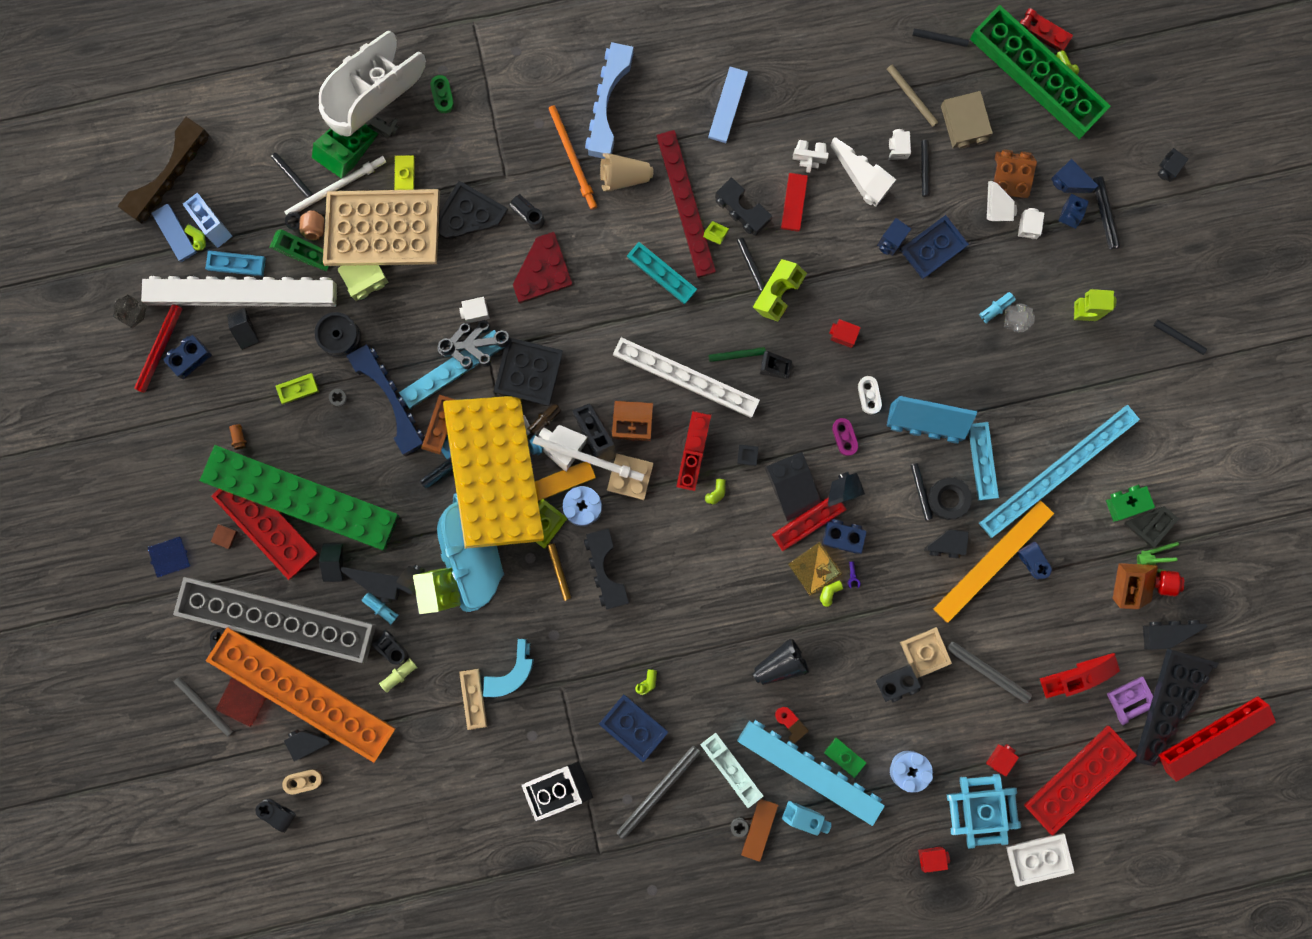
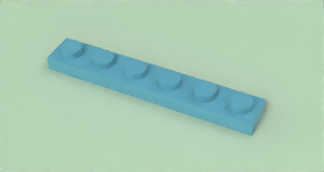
M493 330L481 339L494 337L496 331ZM492 345L478 347L477 349L491 357L504 347ZM465 349L460 352L464 357L468 356L473 362L472 368L480 364L479 360ZM452 357L399 393L407 406L412 409L472 368L464 369L460 362Z

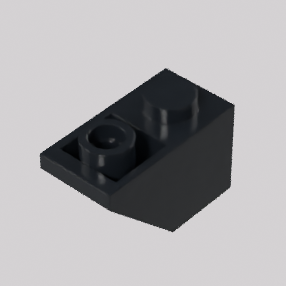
M946 530L928 544L924 551L930 552L929 555L941 556V553L949 554L948 558L960 559V556H964L967 553L969 532Z

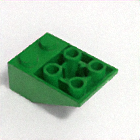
M364 124L351 136L339 135L330 128L313 143L311 158L342 179L355 167L378 136V133L368 128L367 124Z

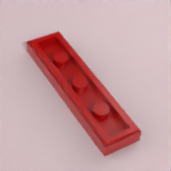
M828 497L771 535L781 551H784L846 511L844 504L840 503L829 507Z

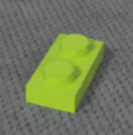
M312 373L276 385L281 404L283 405L319 392Z

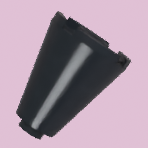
M793 639L784 642L754 668L753 676L757 683L761 682L762 685L809 673L806 660H803L802 652Z

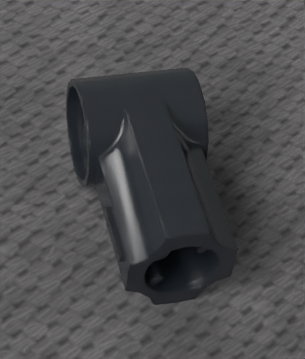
M521 194L511 200L509 207L527 222L530 228L538 230L543 227L545 220L539 209L535 208ZM533 216L540 217L537 222H531Z

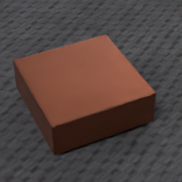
M218 524L211 542L230 549L238 531Z

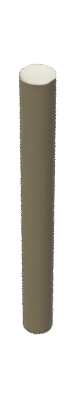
M893 64L890 65L887 71L932 127L936 126L939 123Z

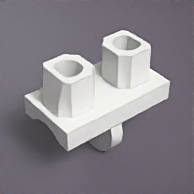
M799 140L793 153V160H800V166L807 167V173H810L811 168H818L819 163L826 164L829 153H826L825 143H816L815 151L808 150L809 142Z

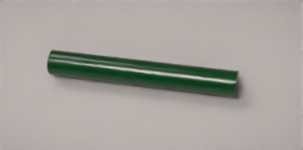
M765 347L711 354L708 357L709 362L760 356L766 350Z

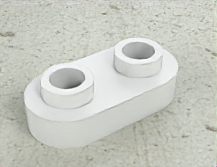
M865 376L858 383V391L863 411L872 415L881 409L882 402L876 379L871 376ZM864 384H869L871 386L870 390H866ZM873 402L874 408H869L868 403Z

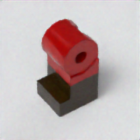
M780 707L776 710V720L784 724L792 733L788 738L795 744L808 732V729L789 708Z

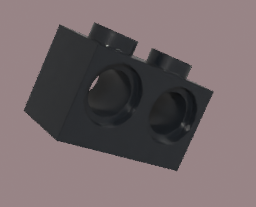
M914 662L876 679L885 702L891 700L892 703L902 699V695L908 692L910 695L921 691L920 687L924 684ZM905 676H911L914 679V684L906 683ZM888 683H892L896 686L895 692H891L888 689Z

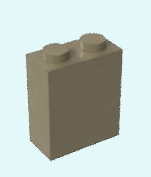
M981 91L943 101L941 109L952 148L959 147V149L969 147L972 143L983 144L988 141L993 133Z

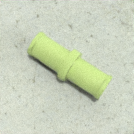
M409 658L398 669L392 670L393 673L379 684L388 693L390 689L399 682L402 683L405 680L404 678L418 667Z

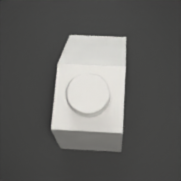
M988 181L987 220L1014 221V216L1017 214V206L1014 205V201L996 182Z

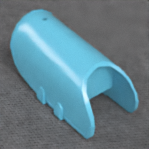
M455 493L453 504L448 506L439 518L437 533L442 552V561L445 562L447 568L452 567L454 580L457 581L460 593V608L465 612H471L490 602L496 593L501 578L504 576L497 546L465 549L457 493Z

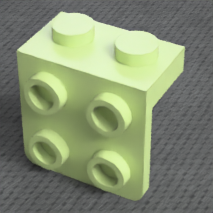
M379 265L340 266L338 268V272L348 287V292L355 301L366 298L369 293L380 290L385 284L389 283Z

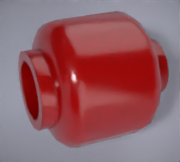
M1160 571L1159 575L1156 576L1154 588H1157L1160 595L1178 596L1184 590V577H1181L1179 572Z

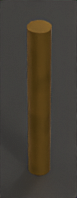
M555 543L547 545L564 601L569 600L571 596Z

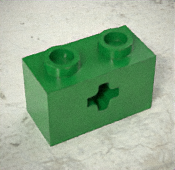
M1140 485L1128 488L1129 492L1122 494V491L1110 494L1111 498L1105 501L1113 522L1155 508L1147 486L1140 488ZM1132 500V503L1127 505L1126 501Z

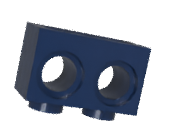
M895 218L877 244L880 247L879 250L886 255L890 254L893 256L911 231V228Z
M192 335L184 338L181 341V345L176 349H171L163 360L177 377L184 380L209 359L212 354L197 337ZM197 345L196 353L191 354V348ZM179 358H182V364L180 366H176V361Z
M832 519V522H827L822 541L823 546L856 554L862 553L866 531L862 530V526L851 524V527L843 525L844 522ZM832 529H837L840 532L838 539L831 537L830 531ZM851 533H855L858 536L856 544L851 543L849 540Z

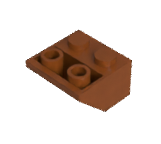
M615 401L612 439L651 441L653 403Z
M1118 564L1113 600L1119 608L1140 609L1152 601L1158 569L1157 565Z

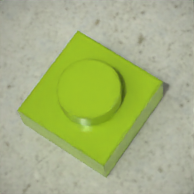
M712 221L705 230L703 237L721 244L728 234L729 228Z

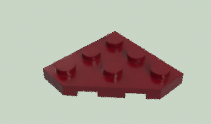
M555 232L536 237L513 283L519 304L573 286Z

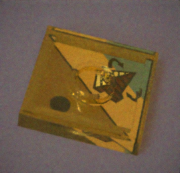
M820 542L788 563L809 595H812L842 574Z

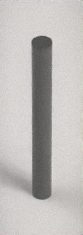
M180 677L175 679L174 683L229 737L233 733L229 726Z

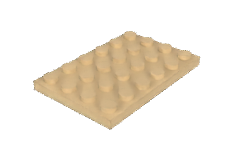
M438 189L327 191L323 264L325 266L437 264L440 191Z

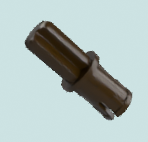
M553 403L543 414H539V418L527 428L531 434L533 433V436H537L560 413L561 409L559 406Z

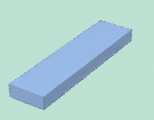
M733 67L729 68L708 138L723 143L727 142L747 77V71Z

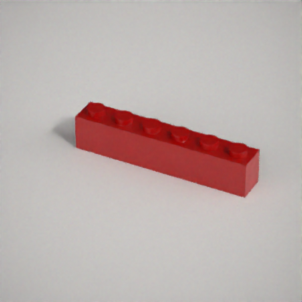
M1257 696L1159 754L1165 772L1177 782L1275 724L1276 721L1270 705Z

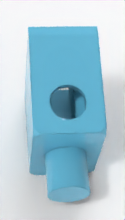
M788 801L782 816L786 823L817 836L820 831L826 834L829 833L831 822L824 820L825 817Z

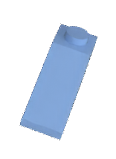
M198 193L183 203V206L203 233L217 248L232 237L231 233Z

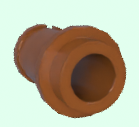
M241 424L230 426L229 429L233 442L231 446L234 447V450L244 449L247 441L244 440Z

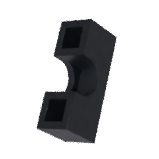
M731 177L716 192L715 201L721 208L725 207L730 212L729 215L733 220H739L743 224V229L748 234L752 233L756 236L771 221L772 215L759 203L749 210L742 208L739 200L744 196L745 189Z

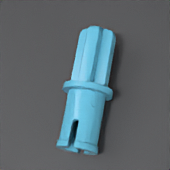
M1008 292L998 301H993L992 305L979 315L981 319H985L983 320L985 323H988L996 315L1002 314L1003 310L1015 302L1016 299L1013 294Z
M367 593L362 599L363 603L375 611V615H380L390 625L399 616L387 607L385 602L382 603L371 593Z

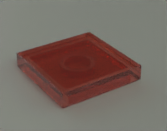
M232 677L215 710L252 727L266 697Z

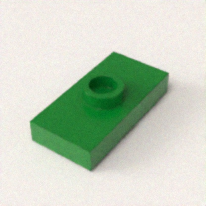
M836 737L823 752L854 778L866 764L862 758Z

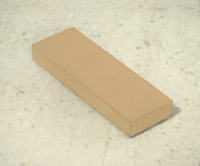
M480 670L460 671L467 730L487 727Z

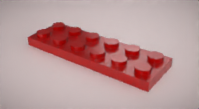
M220 489L211 496L288 580H291L319 554L279 511Z
M1106 726L1023 806L1053 836L1137 755L1110 726Z

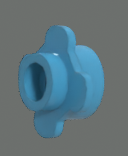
M534 435L530 440H527L529 451L532 455H540L543 447L533 444V439L536 436Z

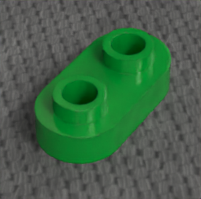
M437 75L433 77L430 83L434 104L439 112L449 113L454 107L450 83L445 76ZM440 84L444 85L442 89H438ZM447 102L448 105L446 107H443L442 103Z

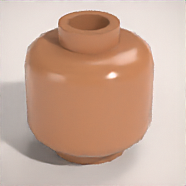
M308 211L302 214L300 217V233L306 239L317 240L324 234L325 219L321 214L316 211Z

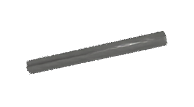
M692 746L617 830V835L620 838L625 839L698 757L700 751L695 746Z

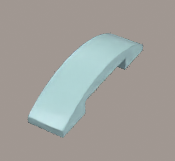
M716 733L700 744L747 808L763 797L762 793Z

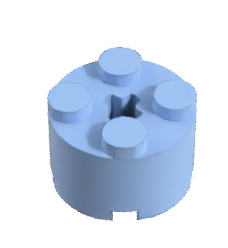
M580 486L572 488L566 494L563 500V511L571 523L577 526H588L599 519L602 512V502L599 495L593 489ZM585 502V505L588 506L587 509L580 511L578 504Z
M903 751L898 753L892 760L890 776L897 786L907 792L922 791L933 779L930 762L926 757L917 752ZM910 767L915 769L913 775L907 774Z

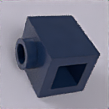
M1071 194L1063 206L1059 222L1076 229L1085 215L1089 201Z

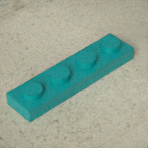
M640 242L627 255L629 260L684 305L697 291V288Z

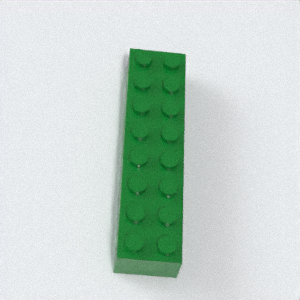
M1001 5L974 30L970 40L1078 139L1111 107Z

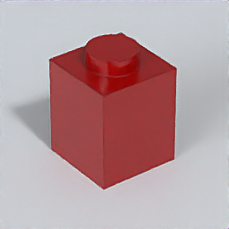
M839 319L837 324L833 323L830 329L831 341L852 348L861 327Z
M998 744L986 764L1006 777L1019 757L1014 754L1016 750L1007 744L1005 746Z
M943 847L918 850L921 870L924 873L948 870L947 864L950 863L948 851L945 852Z

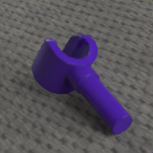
M854 561L849 562L850 579L847 584L851 588V582L855 580L857 581V588H859L860 581L856 578Z

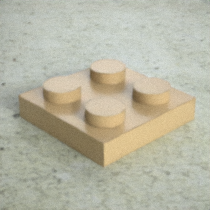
M616 454L614 464L628 466L631 470L644 474V478L642 481L630 477L625 478L619 476V473L612 471L607 491L644 500L653 463Z
M937 627L900 642L908 663L914 662L920 676L952 664Z

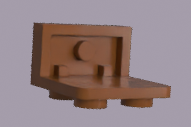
M1010 150L996 152L995 161L997 167L994 182L1009 196L1028 198L1037 164L1034 156L1029 152H1020V154H1014Z

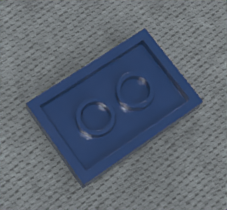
M945 215L903 246L900 251L920 277L924 279L969 244Z
M625 694L622 695L599 723L603 729L642 762L647 759L668 733L665 728Z

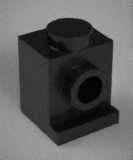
M1173 148L1159 164L1161 169L1158 171V176L1170 182L1177 176L1188 161V158Z

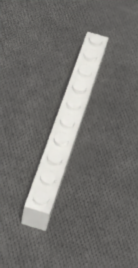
M158 276L142 279L141 302L146 305L336 307L337 284L327 277H322L320 280H312L309 277H302L301 280H294L291 277H282V280H275L273 277H263V280H256L254 277H244V280H237L236 277H225V280H219L217 277L199 279L193 276H189L187 279H180V277L169 276L168 279H161Z

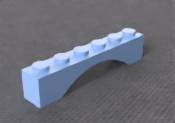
M611 42L610 49H606L605 60H607V64L602 67L601 77L603 82L598 85L597 90L599 101L594 103L593 113H596L595 119H591L589 131H592L590 138L587 137L585 145L589 156L605 159L603 153L612 154L614 136L607 121V104L615 85L630 71L634 54L632 46Z

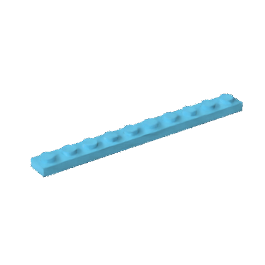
M1129 405L1123 407L980 521V526L990 538H993L1140 420Z

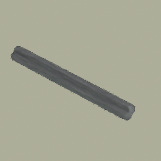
M951 642L947 647L949 652L1024 703L1030 701L1032 694L957 643Z

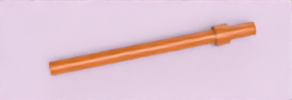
M553 105L549 107V111L580 183V191L583 197L586 198L590 210L596 209L597 205L592 195L591 185H588L557 108Z

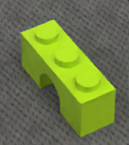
M781 259L753 308L763 317L779 321L788 306L781 300L782 294L790 288L798 290L807 273L798 264Z
M1090 289L1085 293V298H1078L1074 302V320L1098 321L1113 311L1116 307L1114 291Z

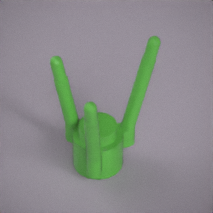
M1175 542L1152 550L1141 551V554L1137 555V564L1156 565V563L1177 561L1176 557L1155 558V555L1151 554L1178 546L1179 543ZM1157 569V573L1163 571L1162 569Z

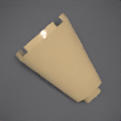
M603 153L605 159H601L600 167L601 180L605 181V185H602L603 191H612L649 182L650 178H653V167H650L649 163Z

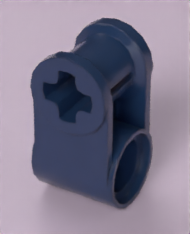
M1032 542L1017 551L1021 561L1026 565L1034 578L1044 579L1050 576L1052 568L1036 542ZM1039 567H1043L1044 570L1039 574L1037 572Z

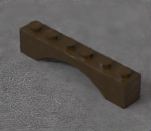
M186 116L175 130L173 152L164 170L147 185L129 191L117 207L141 224L148 220L151 211L161 203L166 191L173 187L174 181L183 174L188 162L195 158L198 149L207 142L209 134L206 130Z

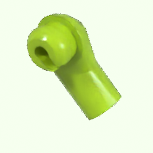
M190 224L187 225L184 232L193 237V248L197 251L203 250L206 246L205 234Z
M840 580L823 588L820 595V601L823 606H831L833 594L843 589Z
M648 669L647 679L635 687L638 694L645 695L655 688L657 670Z

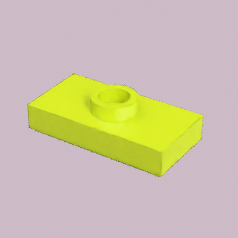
M395 156V190H414L415 157Z

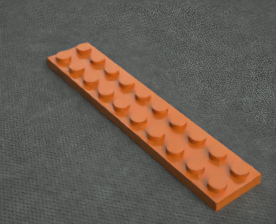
M229 627L225 629L206 659L211 665L373 763L396 729Z

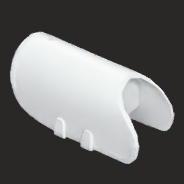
M386 31L371 43L361 46L360 51L343 60V63L326 78L320 88L319 111L326 124L339 135L351 136L417 82L425 68L426 59L424 54L417 52L399 66L392 64L397 48V40L395 34L391 31Z

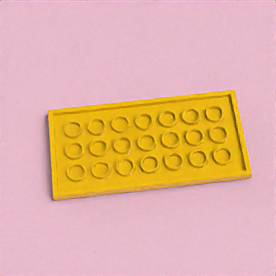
M506 396L444 401L443 406L465 549L543 541L544 535L521 400L516 397Z

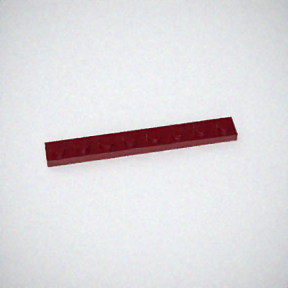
M675 130L657 134V141L697 278L715 274V267L707 240L703 237L704 229Z

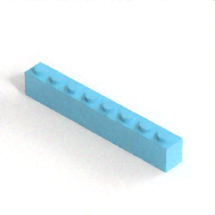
M755 720L754 723L751 721L747 723L737 740L739 743L871 826L874 825L884 808V805L880 803L882 800L880 797L873 793L870 796L864 793V787L856 782L854 785L848 783V777L840 772L837 775L830 771L832 767L824 762L816 763L813 761L814 756L806 751L804 754L797 751L798 746L790 741L787 744L781 741L782 736L776 732L771 731L769 733L765 731V726Z

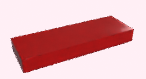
M789 173L781 229L800 231L808 175Z

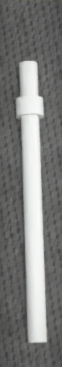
M381 156L371 163L368 161L362 165V168L284 211L287 215L289 212L298 213L326 197L327 191H337L363 175L373 173L374 169L386 163L385 158Z
M537 436L533 439V444L619 473V476L630 477L642 481L644 478V474L631 470L628 466H619Z

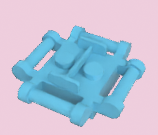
M1000 774L969 779L967 777H960L962 793L947 794L952 820L951 834H967L968 849L980 845L1000 843L1001 845H1008L1007 831L1009 829L1021 828V821H1018L1015 796L1017 788L1002 789ZM994 784L995 790L969 792L968 786ZM1006 795H1008L1011 822H1008L1007 820V811L1005 803ZM957 800H963L962 806L966 827H960ZM1000 832L999 836L974 838V834Z

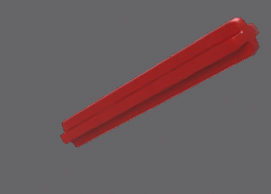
M176 304L171 305L135 385L137 391L146 392L182 312V307Z

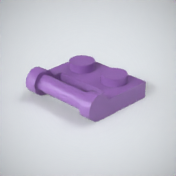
M1139 677L1107 693L1122 725L1129 723L1128 720L1149 711L1153 698L1144 677ZM1144 698L1146 699L1147 703L1127 713L1124 712V708Z

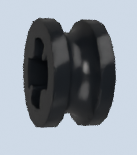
M289 212L285 217L286 226L291 230L300 228L301 215L297 212ZM291 216H296L295 219H299L295 226L288 222Z

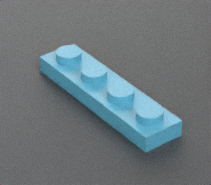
M988 422L972 424L969 430L978 501L999 498Z

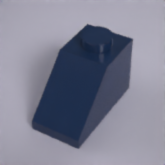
M1072 159L1051 178L1053 185L1064 193H1091L1098 186Z

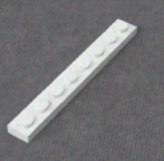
M622 337L613 353V356L750 418H752L760 401Z

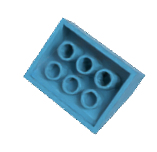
M899 396L890 404L886 426L891 427V430L896 432L907 430L912 435L921 436L922 433L929 435L928 437L931 439L939 440L942 437L947 438L948 442L959 443V441L966 438L977 415V411Z

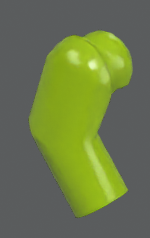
M1065 51L1057 53L1056 56L1077 75L1079 67L1076 64L1071 65Z
M716 479V490L711 494H706V503L717 504L724 498L726 480Z

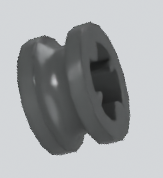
M334 389L329 394V401L335 406H342L347 400L346 393L341 389ZM335 393L338 395L341 393L343 395L341 397L343 398L341 402L333 401V399H335V397H333Z
M736 818L732 821V834L737 837H743L747 834L748 824L743 818ZM738 823H742V826H745V829H741V832L738 833L737 829H734V826H738Z

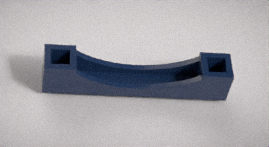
M366 344L347 355L355 372L359 375L363 373L372 378L387 395L393 407L397 423V436L393 439L401 453L406 457L422 448L425 436L420 429L417 430L415 428L416 420L411 413L408 414L405 407L407 405L402 396L398 398L395 392L398 389L392 380L389 381L386 377L388 371L385 366L378 363L377 358L379 356L374 347L370 349Z

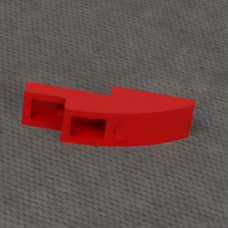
M692 411L676 486L678 488L692 491L696 489L711 419L710 414Z
M1115 653L1077 663V668L1039 679L1046 698L1064 693L1068 697L1101 684L1120 672Z

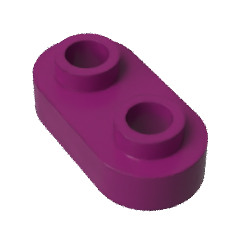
M845 418L836 420L832 426V431L839 452L844 456H851L858 449V442L852 425ZM840 425L845 427L844 432L838 430ZM846 443L851 445L850 450L845 449L844 445Z

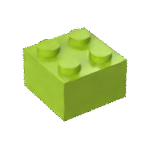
M452 567L413 575L419 614L439 612L461 605L457 581L454 580L452 574Z

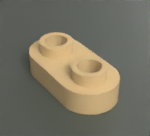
M316 769L302 771L285 777L282 786L286 793L297 794L318 788L322 784L323 776ZM312 775L316 777L314 783L310 781ZM292 780L297 782L296 787L291 785Z

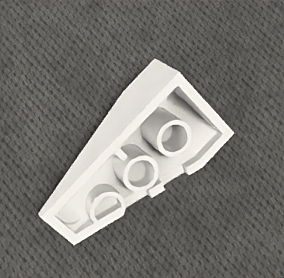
M834 138L830 145L863 196L864 201L876 207L891 190L896 179L877 164L874 167L871 166L866 157L863 155L856 156L855 151L851 147Z

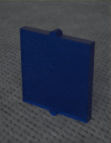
M180 536L148 547L152 560L150 564L153 565L157 578L190 567L186 555L187 550L184 549Z

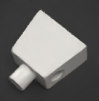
M558 425L553 433L544 427L538 435L542 439L577 451H581L587 441L585 435ZM543 448V452L566 472L576 459L548 448Z

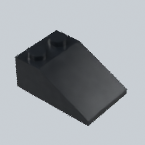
M802 452L765 467L787 521L801 516L821 503L810 469Z
M579 761L521 785L535 821L594 798Z

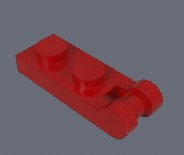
M1028 9L1025 13L1026 17L1020 21V24L1040 41L1059 52L1064 51L1073 35L1038 15L1035 10ZM1031 21L1036 23L1035 27L1031 25Z

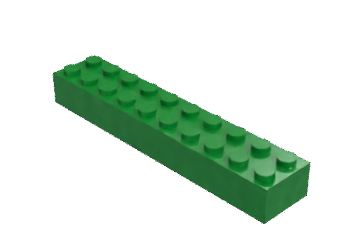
M214 445L199 480L204 484L382 551H386L399 515L217 445Z

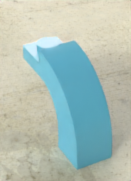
M518 639L516 664L509 674L502 677H484L483 697L507 695L518 689L527 680L534 659H526V655H530V643H527V639Z

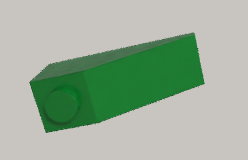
M282 229L276 230L269 248L327 271L329 266L323 264L324 249Z

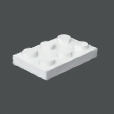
M1064 833L1006 846L1017 887L1074 873Z

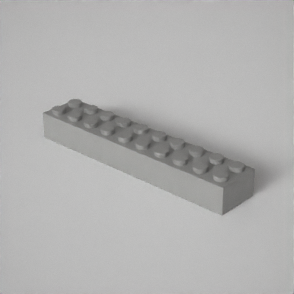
M183 577L173 613L175 616L222 628L229 627L234 631L360 663L367 662L376 629V624L189 577Z

